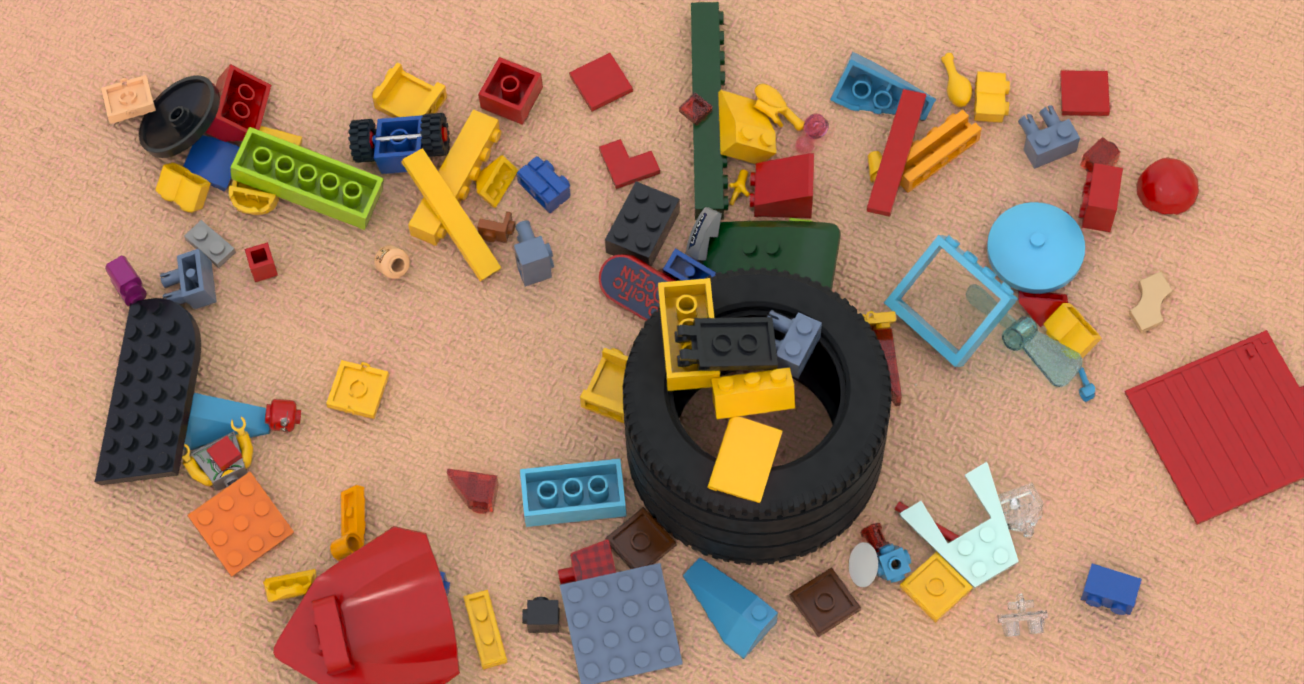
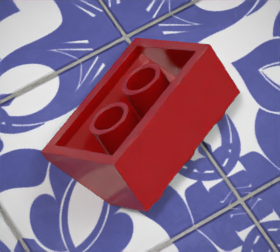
M230 64L217 79L216 87L220 93V104L216 117L205 133L227 142L243 141L249 127L260 131L272 85Z

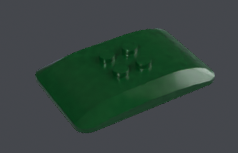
M720 222L718 237L709 238L706 260H697V262L716 273L722 272V274L727 273L728 270L738 271V268L761 270L762 267L767 268L766 270L769 271L778 269V272L786 270L789 271V274L794 275V273L800 274V277L805 278L807 276L811 278L813 282L818 281L823 287L827 285L832 291L841 231L837 225L826 222Z

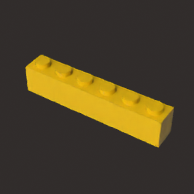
M476 110L471 112L438 171L459 204L467 198L470 191L469 186L472 181H476L479 177L483 161L487 162L493 143L499 141L502 133L498 119ZM423 197L408 224L410 235L437 246L439 240L444 239L447 231L425 197Z

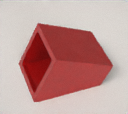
M814 153L756 163V171L751 172L750 186H755V193H750V208H754V217L812 218Z

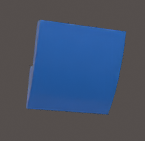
M203 135L192 145L183 167L187 168L191 173L208 180L211 183L210 186L225 192L231 179L230 167L240 147Z

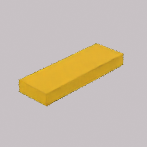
M488 589L463 596L482 669L508 663Z

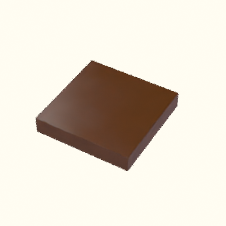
M644 507L605 538V540L609 539L610 547L630 569L653 565L677 546L675 540Z
M832 567L789 594L793 603L818 637L861 611L860 605Z

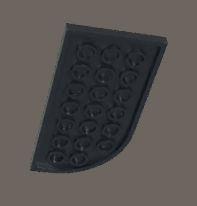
M164 298L139 300L134 304L130 303L95 482L99 485L179 475L201 357V335L194 317L188 310L176 302Z

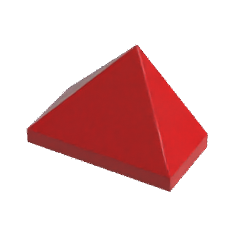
M1018 290V302L1039 327H1042L1044 322L1063 303H1068L1067 294H1033Z

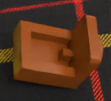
M506 211L503 223L480 218L477 226L478 233L487 242L498 241L507 243L509 235L514 234L516 222L512 219V213Z

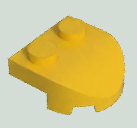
M233 180L232 186L229 185L231 202L234 208L242 213L251 215L267 214L278 204L279 197L276 194L261 191Z
M316 569L266 578L263 584L267 601L273 602L305 595L317 578Z

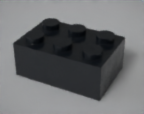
M636 181L605 238L606 253L613 256L629 254L652 267L680 213V199Z

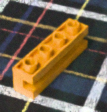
M963 109L957 114L953 113L948 116L941 126L933 127L922 140H916L912 143L900 186L907 193L980 140L982 128L976 122L971 125L968 122L969 115Z

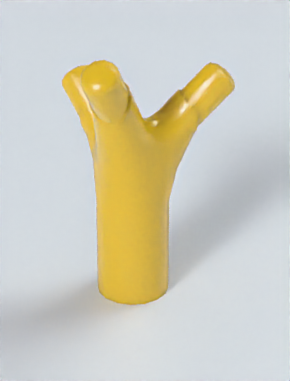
M758 99L753 107L770 117L780 128L783 127L778 114L787 111V106L780 108L772 107Z
M740 170L736 182L729 184V187L734 188L729 202L730 205H734L740 193H743L746 197L750 196L745 186L749 175L747 170Z

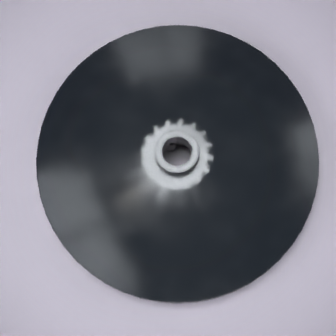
M196 75L183 78L166 88L154 100L156 111L145 114L139 128L141 146L150 155L157 158L172 157L191 147L204 135L216 117L220 104V93L217 87L208 78Z

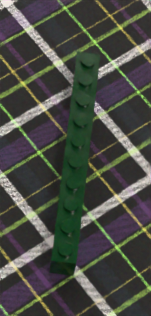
M719 2L691 3L695 220H697L705 207L722 213L721 220H724V211H728V196H723V189H728V175H723V168H727V156L721 155L718 92L721 90V86H725V71H720V65H725V52L720 51V45H724V31H719V25H724V12L719 11Z

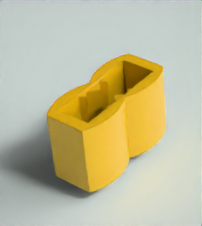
M977 71L975 79L974 121L1002 123L1004 116H1008L1009 102L1005 101V95H1009L1010 81H1006V73Z
M171 162L163 165L155 191L164 200L175 201L183 211L194 212L203 209L211 183L205 178L191 173L182 165Z
M1063 303L1044 322V326L1047 329L1046 334L1052 340L1060 342L1063 347V353L1070 359H1083L1102 339L1098 332L1070 303Z

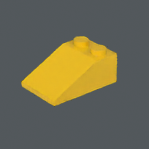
M720 90L718 97L721 155L753 164L767 161L776 154L775 131L768 116L753 107L757 100Z

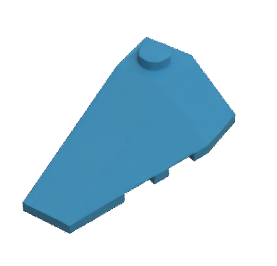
M852 52L830 100L854 111L864 110L876 114L886 113L895 115L903 89L920 93L925 92L877 63ZM925 93L926 100L920 120H926L936 101V98Z
M699 557L683 575L696 599L707 613L709 620L720 634L724 644L742 659H745L777 623V611L757 595Z

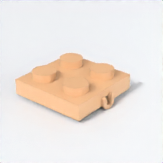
M147 75L130 80L122 78L119 81L120 83L101 88L110 124L156 111Z

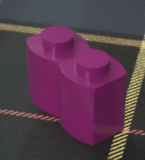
M121 255L106 264L105 270L110 277V281L127 306L130 307V303L134 304L146 298L147 293L142 286V281L125 256Z

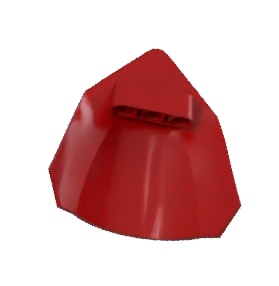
M393 526L318 576L278 638L273 650L275 657L318 684H446L459 675L458 648L452 614L427 533Z

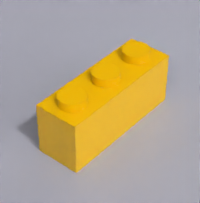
M790 367L711 378L716 419L795 408L794 383Z

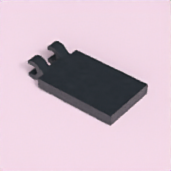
M772 317L695 318L693 326L678 325L677 331L674 333L676 343H685L691 340L692 350H679L680 355L677 356L678 367H688L697 364L698 371L777 369L778 360Z

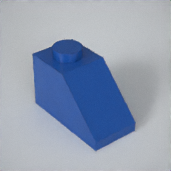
M676 248L663 268L664 271L680 281L705 279L709 275L713 277L716 272Z

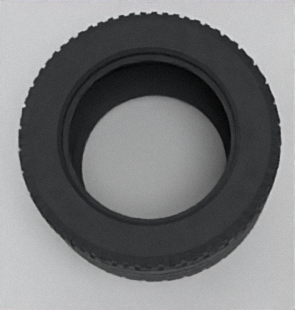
M762 267L761 270L738 268V271L735 272L728 270L724 274L718 272L713 277L711 275L705 277V279L710 278L714 318L770 316V311L773 310L791 320L799 312L821 322V337L799 378L797 379L793 376L792 378L806 386L821 401L831 419L832 427L824 439L806 455L790 463L771 467L760 503L708 489L717 458L701 449L686 433L679 420L689 400L701 388L668 391L660 306H658V311H654L651 318L644 323V328H641L633 342V347L626 362L622 386L629 469L637 492L652 517L656 518L657 522L669 534L673 533V537L680 540L685 546L690 545L693 550L699 551L705 556H708V554L712 555L714 559L719 558L728 563L729 560L734 561L736 564L746 563L745 565H751V563H757V565L768 563L769 565L774 564L775 561L782 563L785 560H796V557L799 555L800 557L806 556L810 552H816L818 547L823 548L827 543H831L836 539L837 535L840 536L853 524V521L865 509L878 482L883 463L892 400L891 377L885 353L875 332L871 331V326L865 321L864 316L861 313L858 314L857 309L853 305L851 306L846 298L842 299L840 294L832 292L831 288L827 285L823 287L820 282H813L807 276L805 278L800 277V274L797 273L792 275L786 270H783V272H778V269L769 271L766 270L767 268ZM774 329L775 339L779 341L784 340L785 334ZM740 370L720 371V376Z

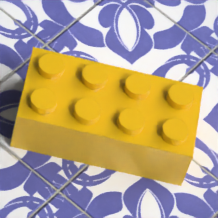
M710 278L658 283L668 391L712 387L711 378L720 377V371H698L697 364L688 367H678L677 356L680 355L679 350H692L691 340L685 343H676L674 334L677 331L678 325L693 326L695 318H714Z

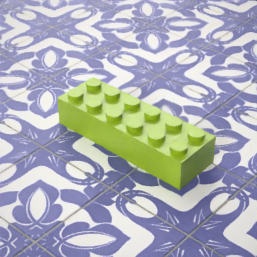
M249 127L230 167L231 179L267 193L276 194L277 197L363 230L366 229L383 191L384 178L251 127Z

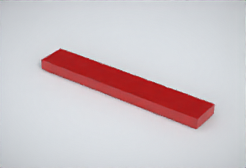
M906 89L902 91L869 198L867 212L891 216L925 104V93Z

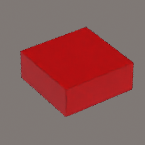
M225 436L207 449V453L222 472L243 458L228 436Z

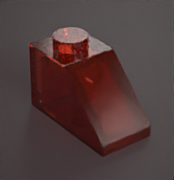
M447 469L449 483L468 509H472L473 512L479 514L494 512L499 487L497 475Z

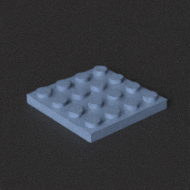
M660 563L559 585L581 684H597L683 664Z

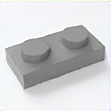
M202 220L184 235L185 240L195 249H200L217 268H220L236 253L234 247Z

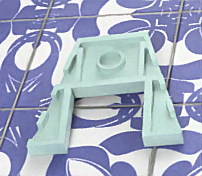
M987 462L965 474V478L990 516V519L952 542H946L922 501L899 513L900 517L923 537L974 589L1019 562Z

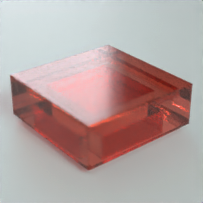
M694 93L679 107V112L696 126L712 111V105L697 93Z

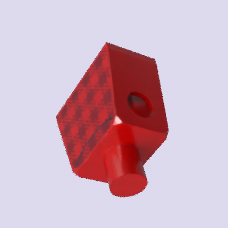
M609 539L572 552L570 554L572 567L558 570L560 585L616 573Z

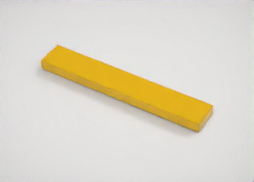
M423 148L404 158L401 163L479 281L481 282L501 269L500 264Z

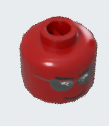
M273 399L271 404L266 405L265 424H269L270 430L292 432L295 424H300L301 410L297 409L295 401Z

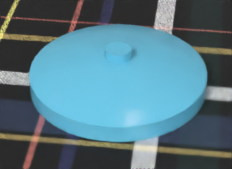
M1023 203L1006 210L996 219L989 232L987 255L993 271L1010 287L1026 293H1049L1064 287L1078 274L1085 255V240L1077 222L1062 209L1046 203Z

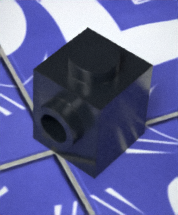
M535 597L533 600H527V609L522 610V623L527 624L528 633H559L560 608L558 600H549L546 597Z

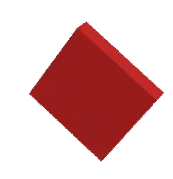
M611 53L569 72L571 80L591 112L633 92V87Z
M1060 71L1061 115L1109 116L1108 71Z

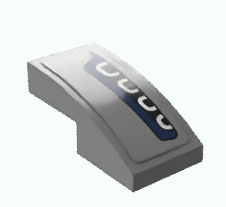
M709 207L703 209L692 228L685 254L696 260H706L709 238L718 237L722 213Z

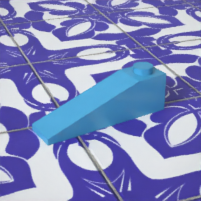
M194 393L184 444L189 446L190 450L207 445L234 431L231 427L232 419L235 427H242L243 421L241 416L246 420L244 430L248 432L250 438L269 434V424H265L266 408Z

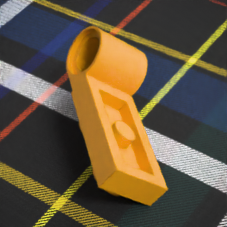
M355 485L341 492V537L334 540L330 546L331 554L337 561H341L364 546L366 527L364 487L360 485Z

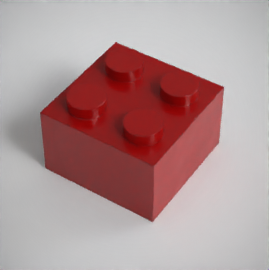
M499 57L478 94L480 108L523 125L543 89L542 74Z
M1094 163L1092 172L1087 171L1082 191L1083 200L1078 217L1083 219L1081 228L1104 232L1111 231L1117 212L1123 168Z

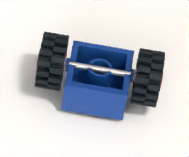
M444 113L383 118L377 120V129H375L376 125L373 123V119L352 120L349 125L348 133L350 137H348V140L350 141L349 148L351 149L353 161L355 163L375 161L381 174L407 172L401 161L422 148L428 157L447 156L450 148L447 118Z

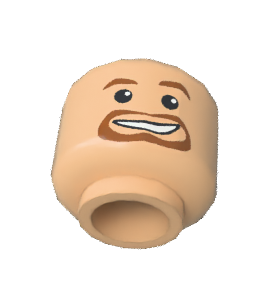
M386 245L377 251L374 264L376 269L384 276L397 279L404 276L408 271L410 260L404 250L394 245Z

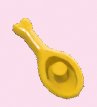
M948 52L945 56L941 57V62L945 65L948 74L947 96L954 106L961 108L970 101L972 87L966 77L958 74L954 65V56Z
M762 83L755 87L754 92L758 99L769 106L778 108L787 106L782 95L772 86ZM788 106L787 111L781 112L797 131L806 128V123Z

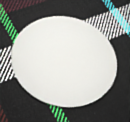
M862 542L856 545L851 552L849 573L852 581L857 586L867 587L876 577L878 557L875 549L869 543Z

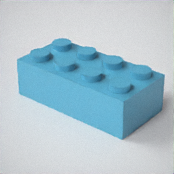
M621 459L520 469L526 527L626 516Z

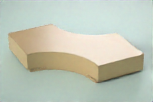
M1161 271L1140 280L1138 283L1141 300L1136 307L1130 310L1129 315L1140 333L1163 324L1164 320L1160 311L1161 304L1172 295L1173 290Z

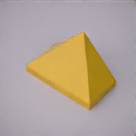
M503 155L499 156L480 171L479 177L476 180L477 193L493 208H496L516 176L518 169Z

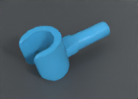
M1081 367L1078 369L1084 387L1079 389V395L1084 402H1087L1095 397V386L1089 382L1084 368Z

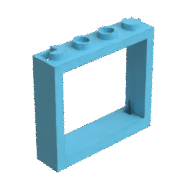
M938 235L886 299L884 304L892 311H895L904 322L953 366L963 367L1016 303L1018 298L1013 295L1014 291L1010 289L1011 287L1004 282L1001 284L995 279L996 274L986 266L982 268L977 263L978 258L969 251L964 252L959 247L960 242L953 239L950 235ZM942 248L1001 299L960 350L953 346L902 300V297Z

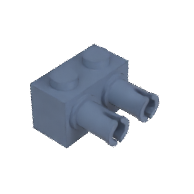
M1052 105L1048 106L1049 111L1044 107L1039 112L1048 128L1040 130L1031 114H1027L1028 119L1024 115L1018 120L1019 125H1021L1026 134L1023 150L1034 169L1077 152L1080 137L1070 119L1061 121Z
M528 220L519 222L515 226L519 234L517 236L519 243L514 245L517 268L526 287L552 278L551 268H554L553 253L549 243L544 244L542 236L535 238Z
M200 249L178 255V269L160 274V280L164 288L180 283L181 287L179 290L163 294V298L176 302L179 305L187 303L194 309L217 302L212 262Z
M771 310L768 317L773 319V328L785 334L784 340L779 341L775 339L778 360L777 369L790 367L791 375L798 379L821 337L822 323L799 312L791 320Z

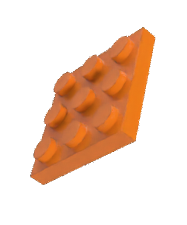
M251 472L242 476L187 515L231 578L294 534L292 528Z

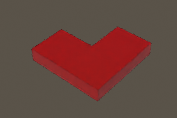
M621 139L599 146L600 154L616 189L660 174V168L652 150L629 158Z

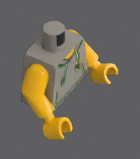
M241 416L243 425L239 428L234 426L232 419L231 427L234 431L225 435L233 442L243 458L223 472L209 456L207 449L225 436L192 451L191 457L189 456V446L184 444L186 452L182 455L183 465L192 479L205 486H213L217 491L225 487L227 488L248 473L247 468L252 463L253 446L248 432L244 430L246 426L244 417Z

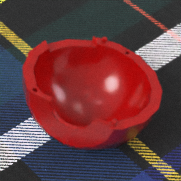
M1169 157L1159 159L1148 166L1139 176L1136 184L1137 195L1142 205L1151 212L1155 211L1161 214L1178 215L1187 211L1196 202L1199 194L1198 179L1193 169L1184 161Z

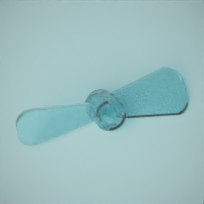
M972 284L968 287L966 297L970 304L988 316L998 303L981 286ZM1007 312L999 322L1000 325L1006 328L1002 334L1004 345L1013 351L1023 349L1053 386L1063 387L1067 385L1082 367L1081 355L1040 333L1033 319L1023 316L1015 320Z

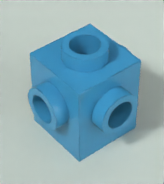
M891 543L880 547L879 552H876L878 557V571L876 575L880 576L881 579L890 580L893 583L904 579V574L911 572L909 567L911 558L906 549L903 550L902 547ZM895 560L897 566L892 568L891 563Z

